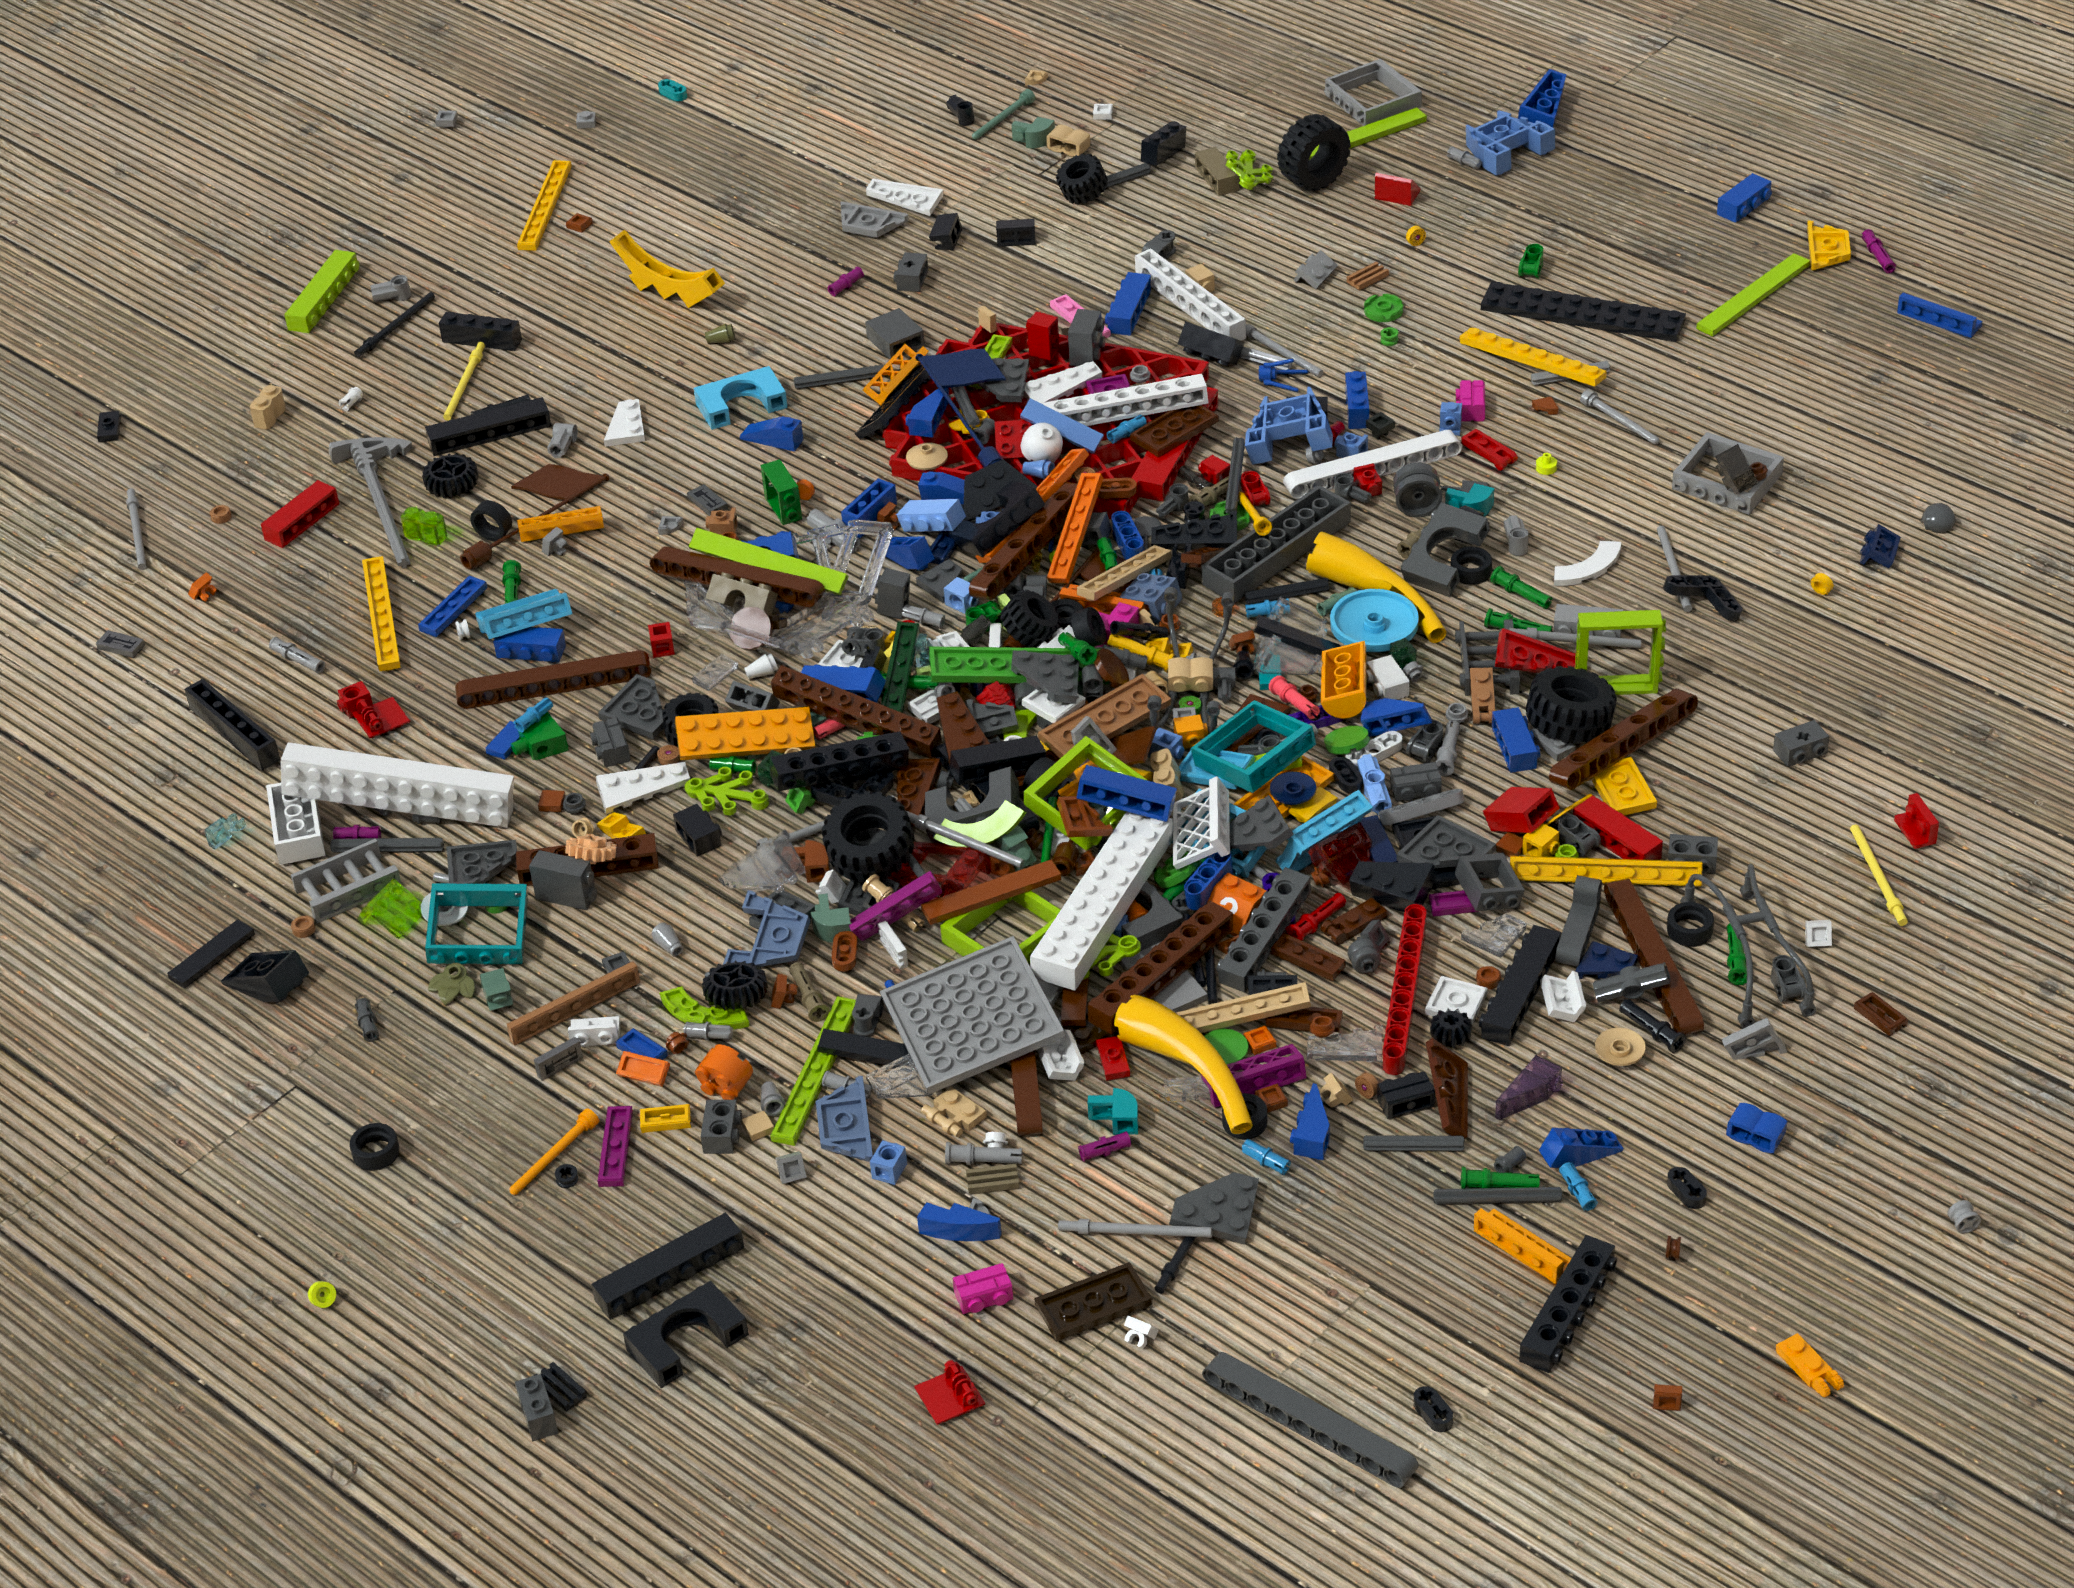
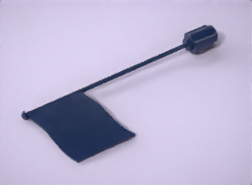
M968 349L929 356L917 354L915 357L916 361H920L981 448L978 460L982 466L987 467L1002 460V456L995 447H984L944 390V388L962 387L988 381H1006V378L986 350Z

